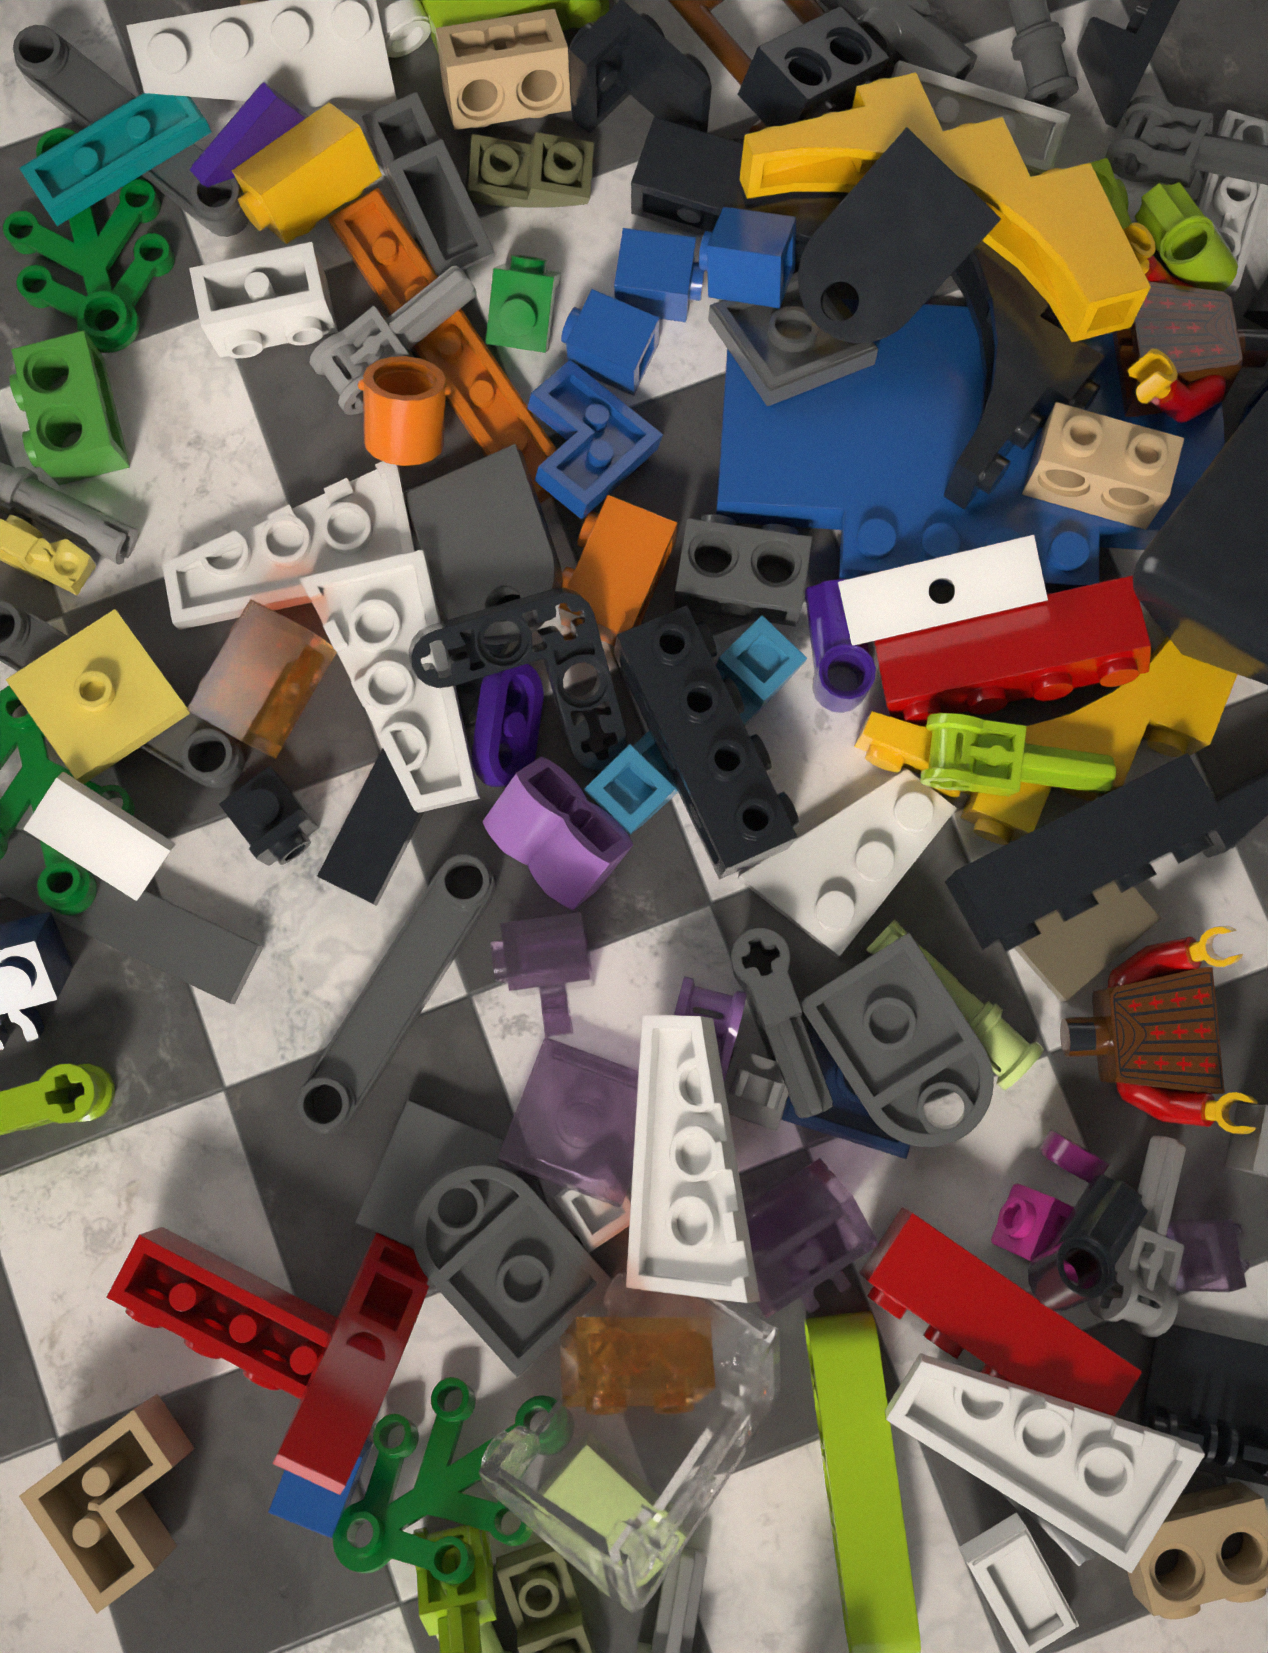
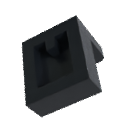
M268 766L219 803L220 807L249 843V850L253 856L268 866L276 861L283 865L298 857L311 844L308 836L319 829L315 821L271 766Z

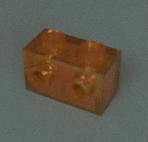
M250 599L240 618L233 624L229 637L210 670L201 679L197 692L187 710L240 741L276 759L337 651L331 644L309 629Z
M576 1317L560 1336L562 1407H585L587 1414L612 1415L626 1412L627 1406H653V1412L657 1414H681L695 1410V1404L716 1388L710 1317Z

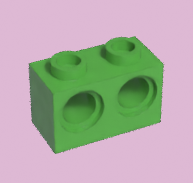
M85 331L11 349L16 374L9 376V382L18 407L21 411L26 412L30 430L23 431L22 439L31 464L35 468L41 467L59 486L130 468L104 356ZM68 375L66 382L61 387L50 390L52 383L57 378ZM75 431H82L79 440L75 444L62 448L63 442L69 434Z

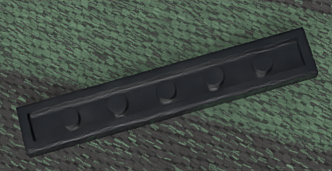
M516 594L507 595L500 599L496 605L520 599L521 597ZM462 632L459 634L466 645L447 649L449 657L466 651L470 657V664L481 661L472 644V639ZM484 643V646L491 653L500 655L505 654L510 643L500 645ZM484 677L455 685L465 731L478 707L481 684ZM382 748L317 875L318 878L375 906L378 905L424 812L418 813L413 809L384 748Z

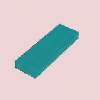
M142 93L24 164L19 169L58 226L212 133L207 120L191 97Z

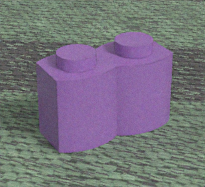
M543 757L538 758L514 775L482 821L488 834L504 853L528 865L532 876L543 891L552 899L572 910L601 887L633 846L626 831L610 814L599 806L587 801L578 784L563 769Z

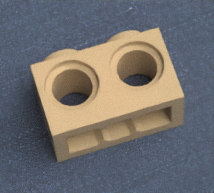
M555 9L435 28L443 92L454 130L471 127L483 128L494 123L529 117L541 118L553 113L571 111L568 46Z
M1056 402L1037 439L1022 495L1146 530L1170 496L1184 438Z
M1240 1481L1179 1496L1132 1574L1128 1572L1133 1595L1153 1616L1160 1615L1165 1619L1191 1617L1201 1610V1604L1221 1599L1243 1603L1264 1597L1267 1593L1266 1588H1268V1512L1264 1498ZM1242 1532L1243 1543L1240 1551L1232 1558L1222 1559L1221 1548L1225 1539L1233 1533ZM1178 1549L1179 1557L1175 1568L1166 1575H1155V1563L1158 1557L1166 1550Z

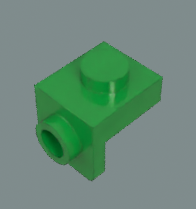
M511 255L510 265L501 264L493 268L486 344L546 353L549 350L555 290L560 286L561 273L548 271V260L525 255Z

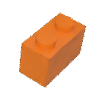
M607 495L600 513L591 511L587 515L577 543L584 550L575 569L566 566L563 570L561 588L565 587L576 591L590 604L595 615L601 641L615 646L617 634L641 625L676 544L677 522L610 495ZM560 603L558 609L561 625L571 628V621L580 617L579 611L572 612L565 603Z

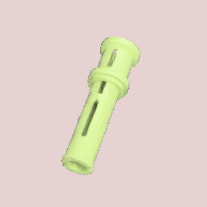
M894 919L866 950L870 954H875L907 934V932ZM918 944L986 1049L992 1070L998 1076L996 1084L1003 1090L1008 1089L1032 1067L1043 1053L1044 1048L1038 1042L1029 1044L1001 1017L1003 1009L996 1003L992 1005L989 1001L983 1004L926 949H923Z

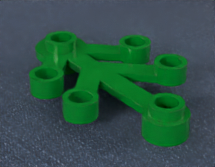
M55 128L46 132L37 143L36 156L38 157L73 136L76 132L68 128ZM135 179L121 188L119 194L120 202L100 234L97 229L92 205L68 219L74 242L43 227L36 217L27 211L13 212L3 223L4 236L17 252L22 254L38 252L83 276L88 294L87 297L57 283L48 269L41 265H30L21 270L17 276L16 285L20 294L31 306L36 308L51 306L76 319L78 332L85 331L97 349L103 353L121 351L135 340L140 327V319L134 308L152 278L166 275L175 264V255L167 240L156 233L145 234L134 245L133 253L135 259L114 289L112 287L109 270L139 223L151 222L159 215L161 210V202L150 183L141 179ZM137 197H149L143 206L132 207V203ZM33 227L29 236L21 239L17 238V234L22 228ZM154 249L163 250L159 259L146 261V256L150 251ZM40 280L46 281L43 290L38 293L30 292L31 286L35 282ZM119 319L113 328L102 331V326L107 320Z
M10 686L0 691V770L17 747L22 767L0 799V860L8 850V838L29 806L32 805L34 813L55 779L62 772L74 778L68 769L49 759L45 735L31 715L28 713L23 717H13L14 711L22 703ZM92 781L84 784L107 800L112 798L123 799L121 809L132 816L134 815V802L122 787L113 784L101 787ZM40 840L46 865L37 883L40 898L52 910L62 915H76L85 911L93 903L97 893V884L93 875L81 865ZM61 875H73L72 886L63 893L54 892V882Z
M449 1377L441 1380L434 1387L431 1394V1406L437 1415L414 1488L394 1501L393 1498L404 1458L410 1456L416 1449L419 1433L416 1425L400 1414L384 1416L377 1423L373 1432L374 1445L379 1453L364 1499L351 1504L345 1509L338 1528L333 1535V1548L336 1557L343 1566L357 1573L366 1574L378 1571L393 1559L430 1570L436 1579L447 1584L457 1585L464 1582L472 1574L475 1566V1555L469 1544L453 1536H446L436 1542H432L403 1530L426 1515H431L490 1532L496 1540L508 1546H518L526 1542L534 1529V1516L527 1505L514 1498H505L496 1503L463 1494L462 1492L528 1450L544 1457L552 1456L562 1451L569 1443L573 1432V1422L568 1410L550 1396H534L521 1405L515 1416V1424L451 1464L463 1423L471 1416L475 1409L476 1397L472 1388L458 1378ZM456 1389L461 1390L462 1402L460 1406L454 1411L447 1412L444 1406L447 1395ZM541 1411L548 1412L550 1421L547 1429L540 1434H532L530 1422L533 1416ZM399 1425L403 1426L405 1436L402 1443L395 1448H389L387 1440L390 1431ZM513 1509L519 1510L521 1524L518 1530L513 1534L505 1535L501 1528L504 1515ZM370 1522L373 1527L372 1539L366 1546L359 1548L356 1544L357 1531L361 1525ZM456 1547L461 1553L460 1565L454 1572L446 1574L442 1567L443 1556L449 1549Z

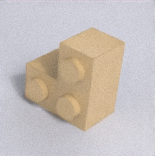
M158 1394L133 1409L19 1495V1498L96 1614L153 1572L178 1546L141 1492L195 1449Z

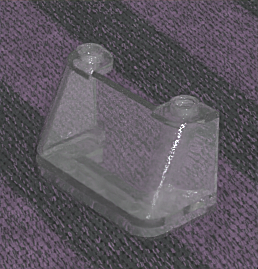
M622 1271L612 1280L604 1298V1306L608 1309L607 1323L609 1332L535 1432L521 1425L515 1427L509 1433L502 1431L493 1438L483 1455L479 1474L484 1488L611 1600L632 1614H636L647 1605L771 1413L781 1385L779 1329L727 1300L626 1288L627 1272Z

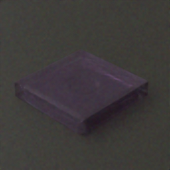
M545 1037L498 1155V1162L621 1208L633 1175L639 1071Z

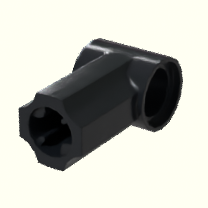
M1103 1174L1095 1176L1084 1190L1049 1247L1039 1252L1032 1259L1028 1269V1282L1032 1293L1041 1304L1052 1310L1064 1311L1100 1297L1112 1287L1115 1279V1265L1148 1212L1141 1201L1142 1195L1126 1182L1111 1179ZM1064 1260L1069 1262L1075 1269L1078 1276V1286L1068 1279L1064 1270Z

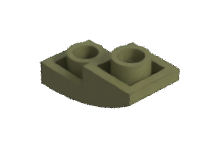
M535 132L531 144L472 134L468 147L466 191L472 203L506 207L551 208L588 204L591 196L594 142Z
M548 1540L496 1557V1573L517 1630V1648L519 1653H596L564 1549L560 1550Z

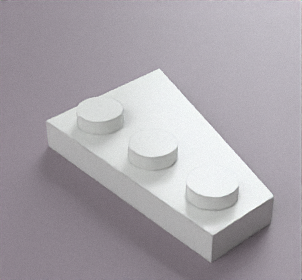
M906 769L796 839L789 849L763 860L741 874L738 879L837 958L843 953L957 808L932 788L920 783V779Z

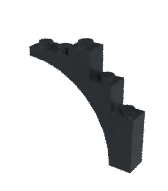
M983 241L951 274V277L965 298L979 337L984 375L980 420L977 429L957 460L944 493L945 498L964 510L980 490L989 495L996 488L1011 464V461L1005 457L1015 445L1024 450L1030 444L1040 427H1044L1056 402L1087 411L1101 388L1093 379L1104 358V355L1081 341L1072 343L1066 332L1058 328L1060 322L1049 303L1018 268Z

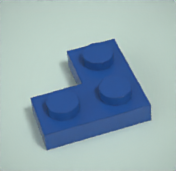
M571 360L566 362L531 392L527 408L567 440L538 466L535 482L580 519L588 515L607 495L657 451L663 437L660 431Z

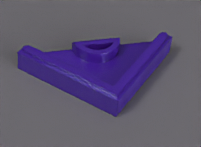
M263 82L189 170L206 187L235 177L232 172L233 169L309 116Z

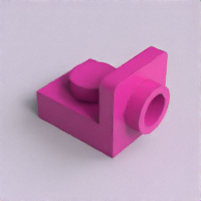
M1016 1183L1013 1185L1007 1201L999 1212L998 1222L992 1234L991 1242L1002 1249L1032 1261L1039 1252L1049 1247L1074 1207L1054 1197ZM1064 1260V1270L1068 1279L1078 1283L1075 1269L1069 1262Z

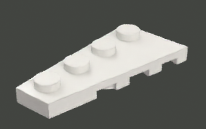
M267 0L126 25L144 93L247 101L259 85L265 82L292 104L300 106L323 107L329 102L337 109L374 111L397 101L376 0Z
M384 461L375 464L377 469L350 482L345 478L324 488L325 494L295 508L287 505L268 514L269 520L241 533L234 530L163 563L162 568L172 623L179 630L311 603L312 601L309 599L299 578L416 551L399 465L389 464Z
M424 550L299 578L323 623L333 648L337 651L352 681L351 684L362 706L367 711L378 734V738L413 809L420 813L480 799L456 686L435 688L426 685L417 678L409 659V647L418 631L429 625L441 622L428 559ZM441 640L430 643V655L421 658V663H433L437 672L445 671L449 668L448 650L444 647Z
M642 1014L626 1288L743 1303L758 1302L760 1298L713 1018Z
M919 1353L885 1409L887 1421L1131 1574L1205 1455L1199 1444Z

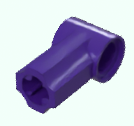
M847 579L824 581L805 589L815 674L812 690L815 699L822 707L839 713L854 710L863 702L875 680L876 674L873 658L869 655L868 642L854 646L851 643L838 582ZM837 666L851 669L857 675L859 687L852 691H841L835 688L829 681L828 671Z

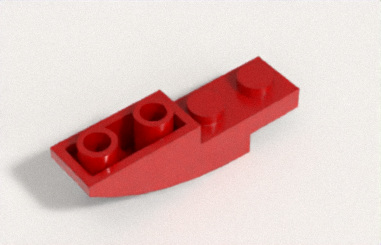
M376 1233L272 1464L341 1495L394 1377L429 1289V1285H427L429 1279L419 1266L413 1249L380 1233Z

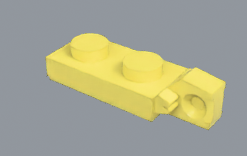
M9 515L6 521L0 519V561L41 582L45 579L75 595L80 593V589L96 567L90 555L68 539L48 543L42 538L43 534L38 529L17 516Z

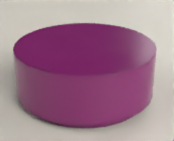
M1050 1129L1039 1148L1041 1155L1087 1183H1090L1097 1175H1104L1110 1165L1092 1152Z

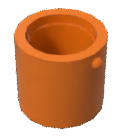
M408 356L388 357L377 360L368 366L363 379L357 384L358 388L363 391L364 443L366 450L375 458L389 464L408 466L432 461L441 454L444 446L446 395L451 393V387L446 384L443 371L433 363Z

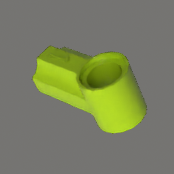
M1180 182L1172 185L1159 183L1141 197L1140 209L1134 217L1153 236L1155 248L1173 276L1196 288L1224 292L1237 275L1238 264L1236 258L1213 222L1203 214Z

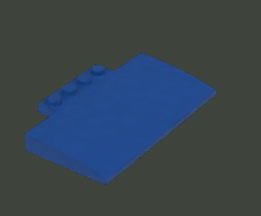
M842 299L854 315L857 311L859 300ZM924 304L900 330L886 338L873 341L878 348L874 365L768 407L728 349L726 350L716 515L727 516L734 519L737 523L783 524L791 527L841 530L839 579H852L1034 535L1046 593L1070 590L1099 583V547L1145 550L1225 446L1222 402L1183 423L1175 421L1166 413L1125 417L1112 332L1080 340L1104 355L1093 379L1101 388L1087 411L1184 438L1170 496L1145 530L1022 495L1035 445L1043 429L1040 427L1033 440L1024 450L1015 445L1005 457L1011 461V464L996 488L989 495L980 490L964 510L945 498L944 493L955 464L974 435L980 420L984 375L979 337L968 307ZM1059 324L1058 328L1065 332L1062 325ZM937 580L931 584L953 586L947 580Z

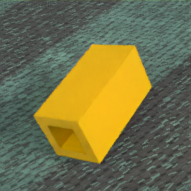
M329 102L232 170L244 193L238 198V202L247 218L259 231L267 227L285 244H288L296 237L309 233L316 226L317 222L342 204L358 198L366 187L382 177L360 125Z

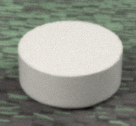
M399 0L390 4L379 13L388 57L396 58L413 52L430 35L429 19L419 0Z

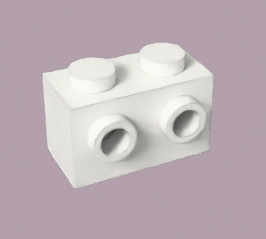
M312 242L189 268L201 327L220 358L226 356L248 358L259 354L263 348L285 343L308 345L319 341L323 335L338 332L327 278Z

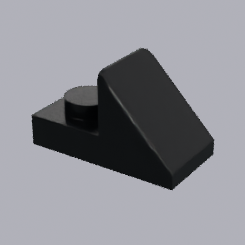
M1153 0L1149 9L1137 5L1126 29H1122L1098 17L1090 18L1077 48V56L1105 124L1117 129L1180 0Z

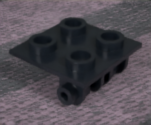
M1172 1324L1167 1332L1154 1337L1140 1425L1199 1444L1205 1455L1196 1470L1268 1486V1345Z

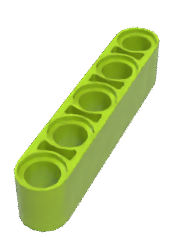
M870 1310L804 1319L840 1598L849 1653H921L920 1631L891 1425L885 1416V1409L888 1403L880 1346L873 1314Z

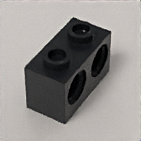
M840 6L758 46L737 95L767 127L783 126L813 119L829 112H842L852 109L857 86L878 80L889 57Z

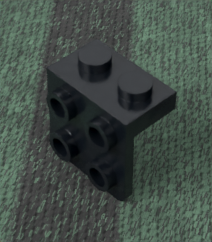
M619 0L598 22H589L578 31L569 48L572 118L589 134L629 95L634 97L656 118L669 122L686 121L698 127L702 132H708L712 90L710 76L700 60L692 54L681 53L665 38L662 29L652 17L645 13L638 14L625 1Z

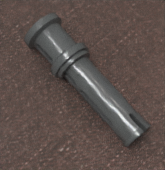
M1008 0L1017 34L1012 41L1013 45L1010 49L1013 59L1021 62L1028 88V93L1024 100L1051 107L1069 99L1077 93L1079 86L1076 77L1069 76L1061 46L1066 40L1063 27L1059 26L1058 22L1051 21L1046 0Z

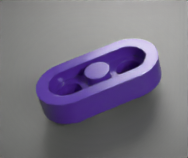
M529 664L484 676L481 684L472 745V764L478 778L490 787H507L518 771L535 761L544 692L542 681L537 671Z

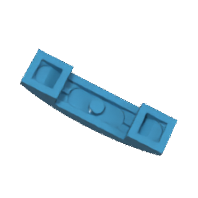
M763 616L758 618L718 658L716 664L722 679L730 677L740 692L744 704V712L739 715L744 726L762 710L807 660V657ZM650 731L634 746H627L585 788V792L603 810L610 814L629 835L633 834L678 793Z

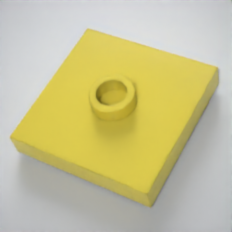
M116 609L5 679L71 774L83 785L190 714L185 704Z

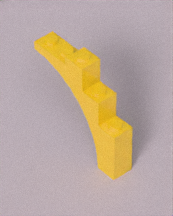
M916 72L890 79H878L872 83L857 86L853 107L850 110L829 112L817 118L783 126H771L758 132L745 134L739 180L747 199L794 191L850 193L902 131L908 127L1001 218V221L982 241L1018 268L1049 303L1072 343L1130 328L1151 288L1091 163L1066 169L1053 168L1038 176L1030 177L1003 117L979 123H965L954 129L943 131Z
M1165 635L1162 642L1150 655L1149 672L1140 674L1132 682L1121 685L1114 692L1069 715L1026 726L1025 743L1111 756L1114 758L1116 777L1109 791L1111 792L1124 785L1142 737L1148 739L1147 745L1154 751L1176 758L1186 753L1191 756L1210 745L1238 674L1182 655L1169 637ZM872 711L864 722L854 747L866 751L865 759L879 768L891 772H900L901 768L904 767L921 775L922 770L928 769L932 732L926 729V727ZM1021 782L1020 791L1009 797L972 791L930 788L950 797H959L961 792L969 795L960 818L975 824L973 832L981 838L996 844L1007 845L1011 840L1014 841L1035 830L1052 786ZM1061 788L1069 795L1086 801H1093L1105 795L1102 793Z

